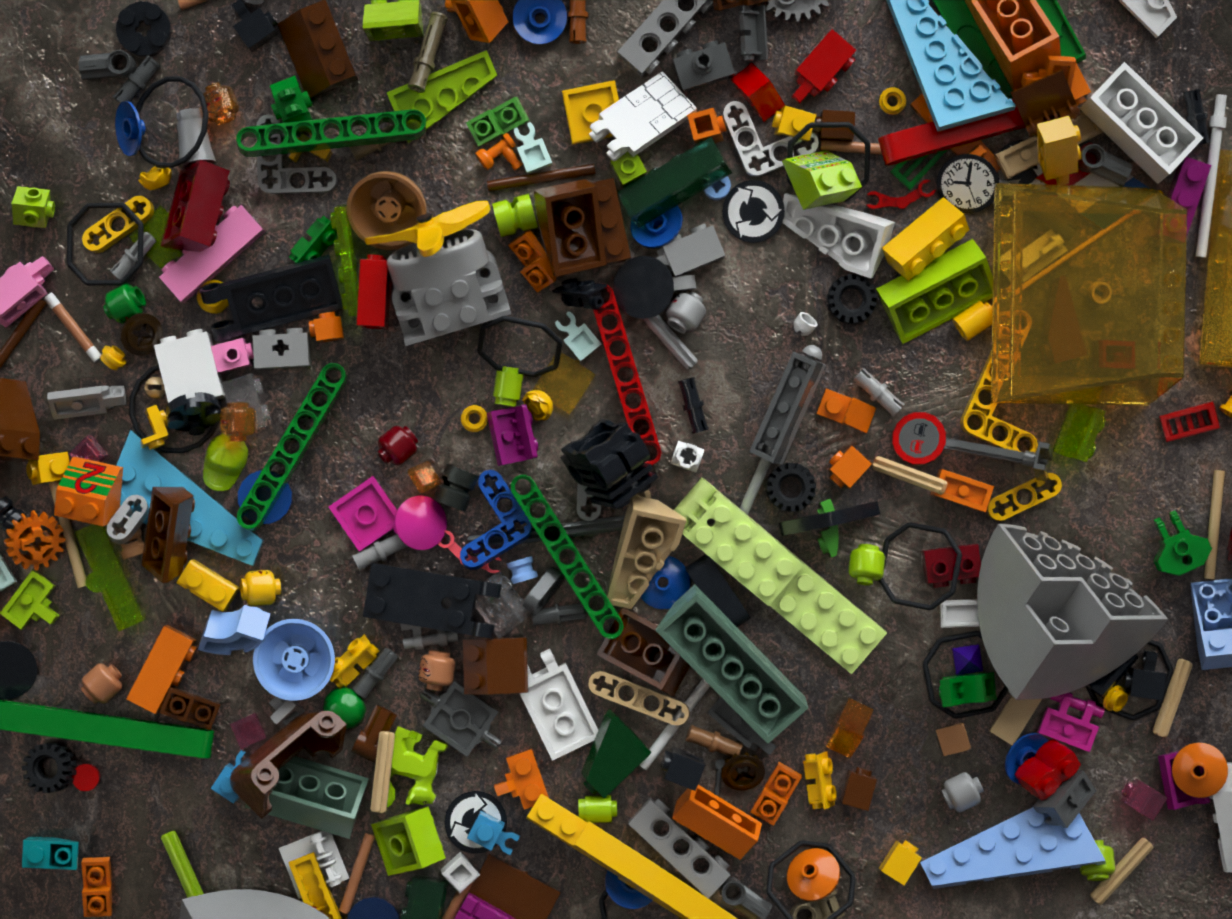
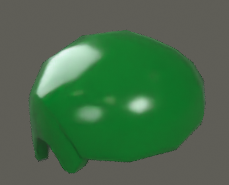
M347 687L336 688L325 697L323 711H332L347 724L346 730L355 729L363 722L366 706L362 697L353 689Z

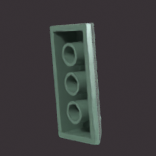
M294 756L278 770V784L269 795L272 811L268 815L350 839L369 778Z

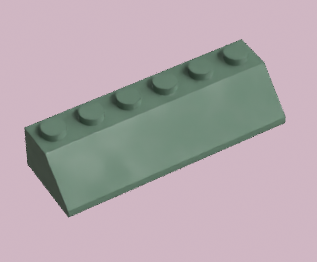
M693 585L672 605L657 626L656 632L767 744L808 709L806 697L696 585Z

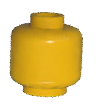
M270 570L248 571L244 578L240 579L241 599L246 600L249 606L272 605L275 602L276 595L281 594L280 579H275L274 574Z

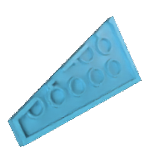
M886 0L937 132L1015 110L1016 104L1002 93L1000 85L995 79L992 80L982 69L983 65L958 35H954L946 26L947 22L941 15L938 16L930 7L928 0Z
M130 430L116 465L123 467L120 506L129 496L140 495L146 499L150 508L152 487H184L194 495L193 498L195 500V508L190 517L191 535L187 540L254 566L264 540L253 531L246 530L239 525L236 517L210 497L177 467L161 456L159 452L155 449L150 450L148 446L142 448L140 444L141 438ZM140 503L138 506L132 505L130 507L132 514L135 511H142ZM147 516V518L145 519V521L143 522L144 524H147V522H148V516Z

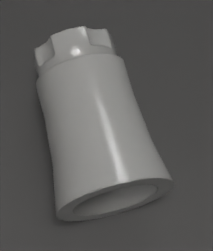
M200 108L184 109L177 113L178 122L176 125L179 159L183 158L195 146L200 135L203 112ZM208 129L198 151L187 162L179 165L180 169H184L200 159L216 164Z

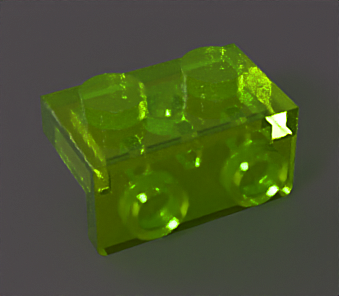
M1074 401L1070 402L1053 447V452L1075 461L1087 463V460L1095 452L1096 444L1094 442L1097 434L1104 428L1106 421L1104 415L1106 411L1096 407H1087Z

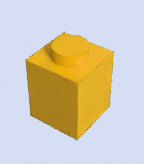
M896 840L879 869L905 886L922 859L917 854L919 848L906 840L903 844Z

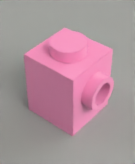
M244 338L211 346L217 372L220 374L253 366L251 359H254L252 343H247Z

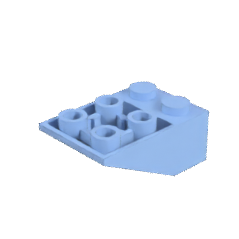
M1232 578L1193 582L1190 586L1202 670L1232 667Z

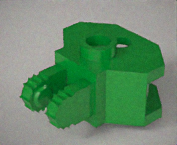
M296 76L270 85L275 103L271 104L277 120L282 118L284 123L313 120L309 109L313 104L308 92H302Z
M1174 510L1169 513L1170 520L1176 530L1174 534H1168L1166 526L1160 518L1154 519L1155 527L1161 538L1159 540L1161 546L1153 562L1157 571L1180 576L1204 565L1212 547L1207 538L1191 535L1189 530L1184 528L1179 515ZM1184 556L1187 557V562L1185 564L1182 562Z

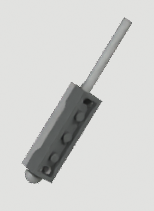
M808 345L802 350L806 355L797 352L792 353L749 452L761 457V460L740 506V509L747 515L771 463H784L824 372L826 364L816 360V358L822 360V351L815 345Z

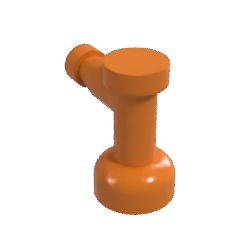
M508 133L502 135L503 139L487 151L479 149L474 153L487 171L493 167V159L501 153L512 165L511 167L514 171L523 165L512 150L516 144Z

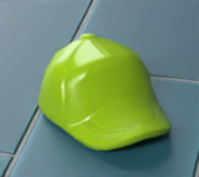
M224 433L210 441L206 450L203 469L204 483L210 489L226 491L237 481L248 459V449L241 438Z

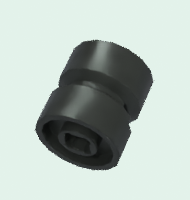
M446 464L441 477L444 483L438 485L433 499L465 512L471 499L468 493L474 490L479 476Z

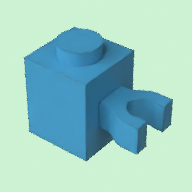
M240 750L236 756L235 766L231 763L227 764L211 787L213 791L233 804L239 799V796L230 786L231 772L242 763V757L246 753L243 750Z
M480 811L467 839L490 851L496 843L503 852L511 855L513 849L507 847L505 841L508 838L518 841L520 835L514 832L502 831L505 822Z

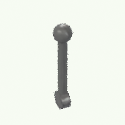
M723 759L715 761L717 773L714 794L718 797L720 796L722 778L721 767L725 765Z

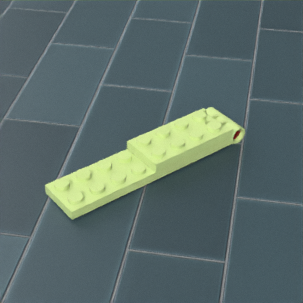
M701 477L674 509V511L686 518L683 535L766 605L771 606L849 673L853 674L887 634V631L704 478ZM708 519L715 520L713 524L707 523Z

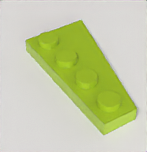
M487 50L431 73L423 93L412 91L408 88V84H405L387 92L394 111L410 109L421 111L426 118V131L495 79L497 73ZM412 119L406 123V126L411 130H416L420 128L421 123Z

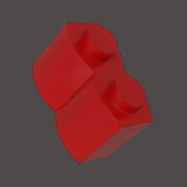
M1052 739L1043 744L1034 757L1026 760L1018 768L1015 776L1024 789L1042 801L1054 794L1061 782L1070 779L1078 771L1081 763L1072 750L1057 740Z

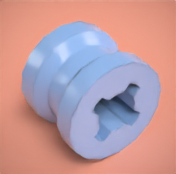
M720 171L708 174L703 184L705 195L713 200L723 199L729 193L731 187L730 179L725 173Z
M532 556L506 563L507 568L512 572V584L538 577L537 571L533 570Z

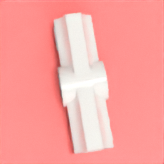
M678 440L670 464L696 473L704 449Z

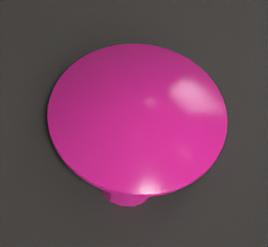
M414 496L405 500L398 508L393 530L408 547L416 550H427L436 546L444 537L447 519L443 508L437 501L427 496Z

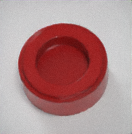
M85 763L74 769L77 771L76 775H72L74 779L72 783L78 790L90 791L97 787L100 782V772L96 766Z

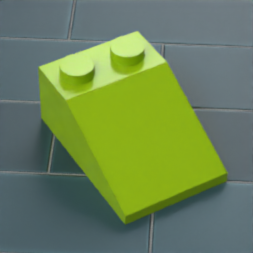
M371 0V4L364 6L363 29L369 41L424 37L420 1L398 0V2L387 3V0Z

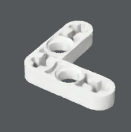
M738 101L728 103L723 111V119L746 173L750 176L758 177L784 167L782 161L775 159L773 152L779 146L787 148L788 142L792 137L784 138L763 147L745 105ZM732 107H735L736 110H742L743 113L739 116L741 124L747 121L749 126H743L735 132L733 131L732 127H737L736 120L734 118L729 119L728 117ZM745 131L751 133L754 139L753 143L747 147L740 145L738 142L739 134ZM811 133L810 139L814 142L810 145L811 149L807 150L805 147L797 149L798 156L815 153L819 144L815 133ZM798 140L794 146L800 144L802 140ZM763 152H769V159L774 166L769 167V163L765 162L760 166V171H756L755 168L750 169L749 165L752 162V157L762 160L766 158Z

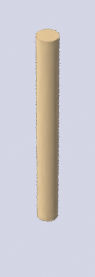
M1214 470L1208 528V540L1212 550L1205 562L1204 578L1215 579L1225 476V471Z
M60 481L49 483L54 505L56 489ZM58 516L59 523L64 530L62 533L66 539L65 544L77 587L88 586L71 521L68 518Z

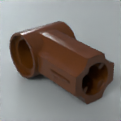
M376 705L364 731L361 730L351 752L376 764L379 733L381 731H390L397 714Z

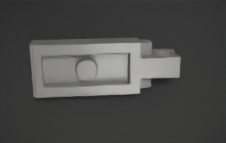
M95 386L48 392L47 400L52 417L56 420L107 413V409L126 404V391L124 386Z

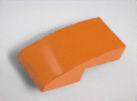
M530 229L512 240L508 245L525 266L520 272L536 292L541 291L557 280L553 276L545 250Z
M778 762L750 813L774 826L786 807L788 799L801 780L802 774Z
M110 857L83 858L81 865L84 917L112 916Z

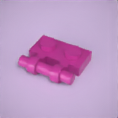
M1071 692L1050 697L1051 700L1059 702L1058 709L1054 710L1046 707L1037 732L1090 752L1099 726L1089 723L1092 715L1102 718L1105 708L1096 705L1095 701L1089 699L1084 701L1076 698ZM1069 706L1082 711L1080 719L1066 714Z

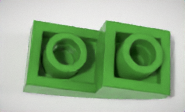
M513 97L496 108L487 110L471 119L466 124L478 147L501 137L505 133L511 132L514 128L524 125L530 120L518 97Z
M831 499L819 502L821 508L817 510L818 514L835 511ZM838 525L830 526L820 531L821 538L817 539L822 553H828L829 557L837 555Z

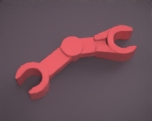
M444 530L450 536L451 541L449 544H443L440 541L438 545L442 548H448L462 564L460 558L462 548L455 542L453 533ZM468 554L466 561L472 560L475 563L478 561V558ZM500 557L496 558V560L502 561ZM489 563L481 567L482 569L490 573H497L500 571L491 569L489 567Z

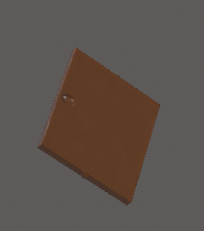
M491 854L486 858L479 871L480 876L475 879L469 890L473 895L516 919H547L561 894L560 891L528 875L526 871H521Z

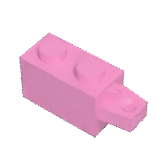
M42 256L35 262H29L26 265L19 262L9 267L5 274L0 277V324L5 328L48 294L42 284L45 282L44 278L54 268L45 257Z

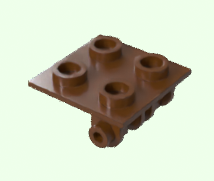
M1062 69L1011 92L1030 137H1037V124L1066 116L1075 120L1081 115Z

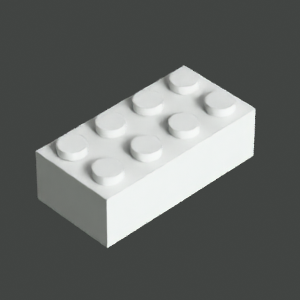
M1125 62L1079 108L1157 184L1170 175L1203 139L1189 123Z

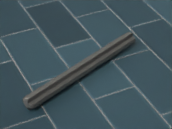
M625 515L600 518L593 521L563 523L562 525L570 537L621 531ZM554 525L548 526L545 529V537L548 540L558 539L560 537L559 528ZM533 527L530 536L520 544L542 540ZM518 529L510 533L508 531L503 532L507 535L508 541L511 542L513 540L511 534L516 531L523 534L525 531L524 529ZM481 535L467 537V544ZM499 535L492 536L488 541L490 548L502 547L504 544V539ZM484 543L479 544L481 549H485Z

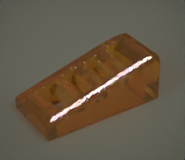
M429 461L413 466L407 471L421 494H425L441 484L439 476Z

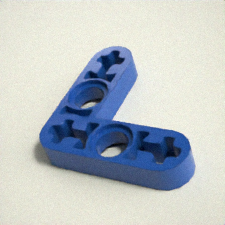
M495 470L484 471L479 476L478 485L501 524L462 548L460 552L462 564L470 570L483 567L525 541L532 532L529 519L502 476ZM488 477L492 480L497 479L495 485L499 494L496 496L490 486L484 487L486 485L485 479ZM501 499L512 501L513 507L509 512L498 510L497 504ZM516 522H519L520 525L525 523V532L523 534H520L518 531L511 534L513 540L509 542L507 535L502 530L507 528L508 533L515 529L514 524ZM494 535H499L504 539V544L499 549H492L488 545L489 539ZM484 543L485 549L490 555L485 556L483 551L477 556V562L474 563L472 560L466 561L468 552L471 550L473 553L481 551L482 549L479 544Z

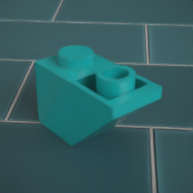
M29 836L23 840L22 868L78 870L79 842L54 837Z

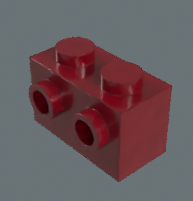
M976 543L959 545L962 559L958 580H960V584L975 583L981 568L979 545ZM944 547L922 550L925 583H932L933 588L949 586V581L953 577L957 556L953 548Z

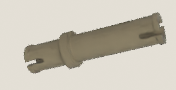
M440 12L431 13L420 52L413 61L414 69L408 83V88L418 93L425 92L428 77L435 67L434 58L448 17H445L446 15Z

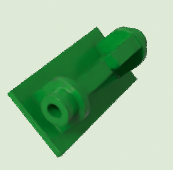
M324 215L320 219L317 218L306 231L312 239L308 242L304 237H301L290 250L292 253L289 255V258L295 263L320 257L328 246H331L336 241L337 236L342 230Z

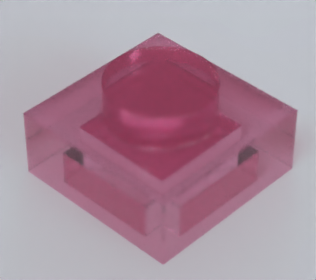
M92 435L86 436L69 453L71 457H80L102 462L108 456L107 452Z
M256 712L230 724L241 749L267 737Z

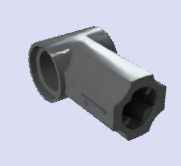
M123 50L80 56L78 61L82 80L111 77L127 78V75L130 72L133 74L137 68L136 60ZM126 58L127 66L123 70H117L118 60Z
M1090 144L1081 150V160H1078V169L1082 172H1091L1120 187L1124 186L1133 167L1132 164L1105 152L1097 144ZM1087 152L1095 156L1096 164H1089L1086 161L1085 154Z
M728 877L719 887L720 895L726 904L735 907L750 919H766L773 907L771 903L742 884L735 877ZM731 885L739 887V893L735 897L725 895L726 889Z

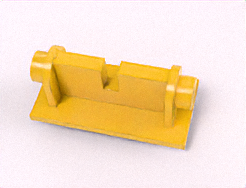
M365 634L360 639L356 638L349 644L347 651L341 657L335 658L334 670L330 681L334 682L339 688L347 687L360 674L354 666L358 664L362 669H365L378 657L376 654L380 650L373 643H370Z
M828 751L817 755L816 753L806 754L805 760H803L806 780H816V784L807 785L809 804H812V809H828L835 805L834 801L837 798L836 788L832 785L831 780L833 772L832 760L828 758Z

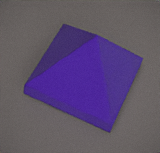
M979 644L952 648L956 675L983 671Z

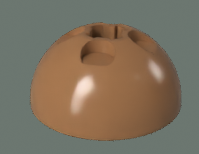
M392 171L375 172L361 179L352 188L346 207L347 217L352 229L364 242V238L392 234L417 225V217L427 214L426 201L420 188L410 178ZM393 241L370 245L383 250H397L413 242Z

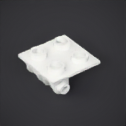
M320 831L279 848L299 899L302 897L288 863L292 860L315 852L316 859L320 864L319 867L322 869L326 879L325 882L328 883L329 887L336 886L342 881L349 879L331 833Z

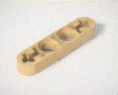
M595 672L589 678V689L595 695L671 725H682L690 717L689 707L684 702L608 672ZM602 676H605V682L614 685V680L619 681L614 689V697L609 696V693L612 691L610 689L602 688L601 691H598V685L594 683L595 679H601ZM625 685L632 687L634 690V697L630 701H623L619 696V690ZM650 695L656 696L660 702L658 709L655 711L647 710L644 705L645 699ZM665 700L670 701L667 705L669 708L676 709L678 705L681 706V712L685 713L684 718H678L675 721L673 720V714L666 711L664 717L660 716L659 714L664 708Z

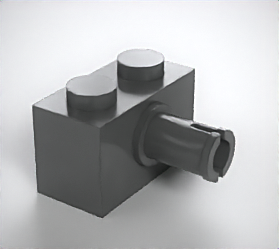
M716 40L702 45V50L692 52V49H687L676 54L677 58L673 59L672 64L682 93L734 77L735 72L725 42L718 44Z

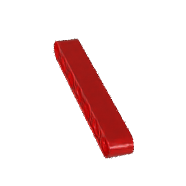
M1016 106L1013 111L938 132L933 121L884 135L878 138V143L885 165L889 166L1026 127Z
M607 285L603 290H606L610 295L608 302L599 309L593 310L626 422L632 432H635L633 424L639 419H643L649 424L648 432L640 436L646 446L651 445L657 451V456L654 460L645 462L653 465L661 457V448L612 288ZM608 315L614 316L618 321L616 328L613 330L605 329L602 326L604 317ZM619 341L625 345L626 350L623 355L614 356L611 354L610 345L613 342ZM623 367L630 368L633 372V378L629 382H621L617 376L618 371ZM631 393H635L641 398V405L635 409L629 408L625 403L626 397Z

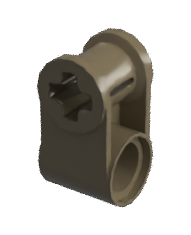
M836 889L821 900L797 902L792 906L790 915L793 919H797L799 910L805 908L810 910L809 919H827L840 908L835 896L837 894ZM845 912L839 915L836 919L845 916Z

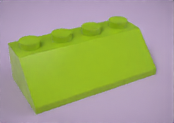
M973 239L934 259L920 274L915 275L909 281L901 275L876 288L882 306L902 344L953 319L976 302L981 301L984 303L999 295L987 258Z

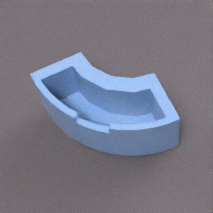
M247 605L234 612L212 610L205 624L198 650L218 655H231L233 650L244 649L243 651L246 653L255 649L263 641L270 613Z

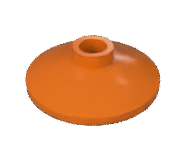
M1192 743L1182 748L1175 756L1172 774L1176 785L1184 793L1192 797L1204 798L1214 795L1224 786L1228 776V766L1223 754L1214 746L1207 743ZM1196 766L1204 768L1202 776H1197L1194 773Z
M812 848L799 853L792 860L787 871V883L790 890L798 898L805 901H818L827 897L834 891L840 878V867L835 857L828 851L819 848ZM814 868L812 874H806L809 869Z

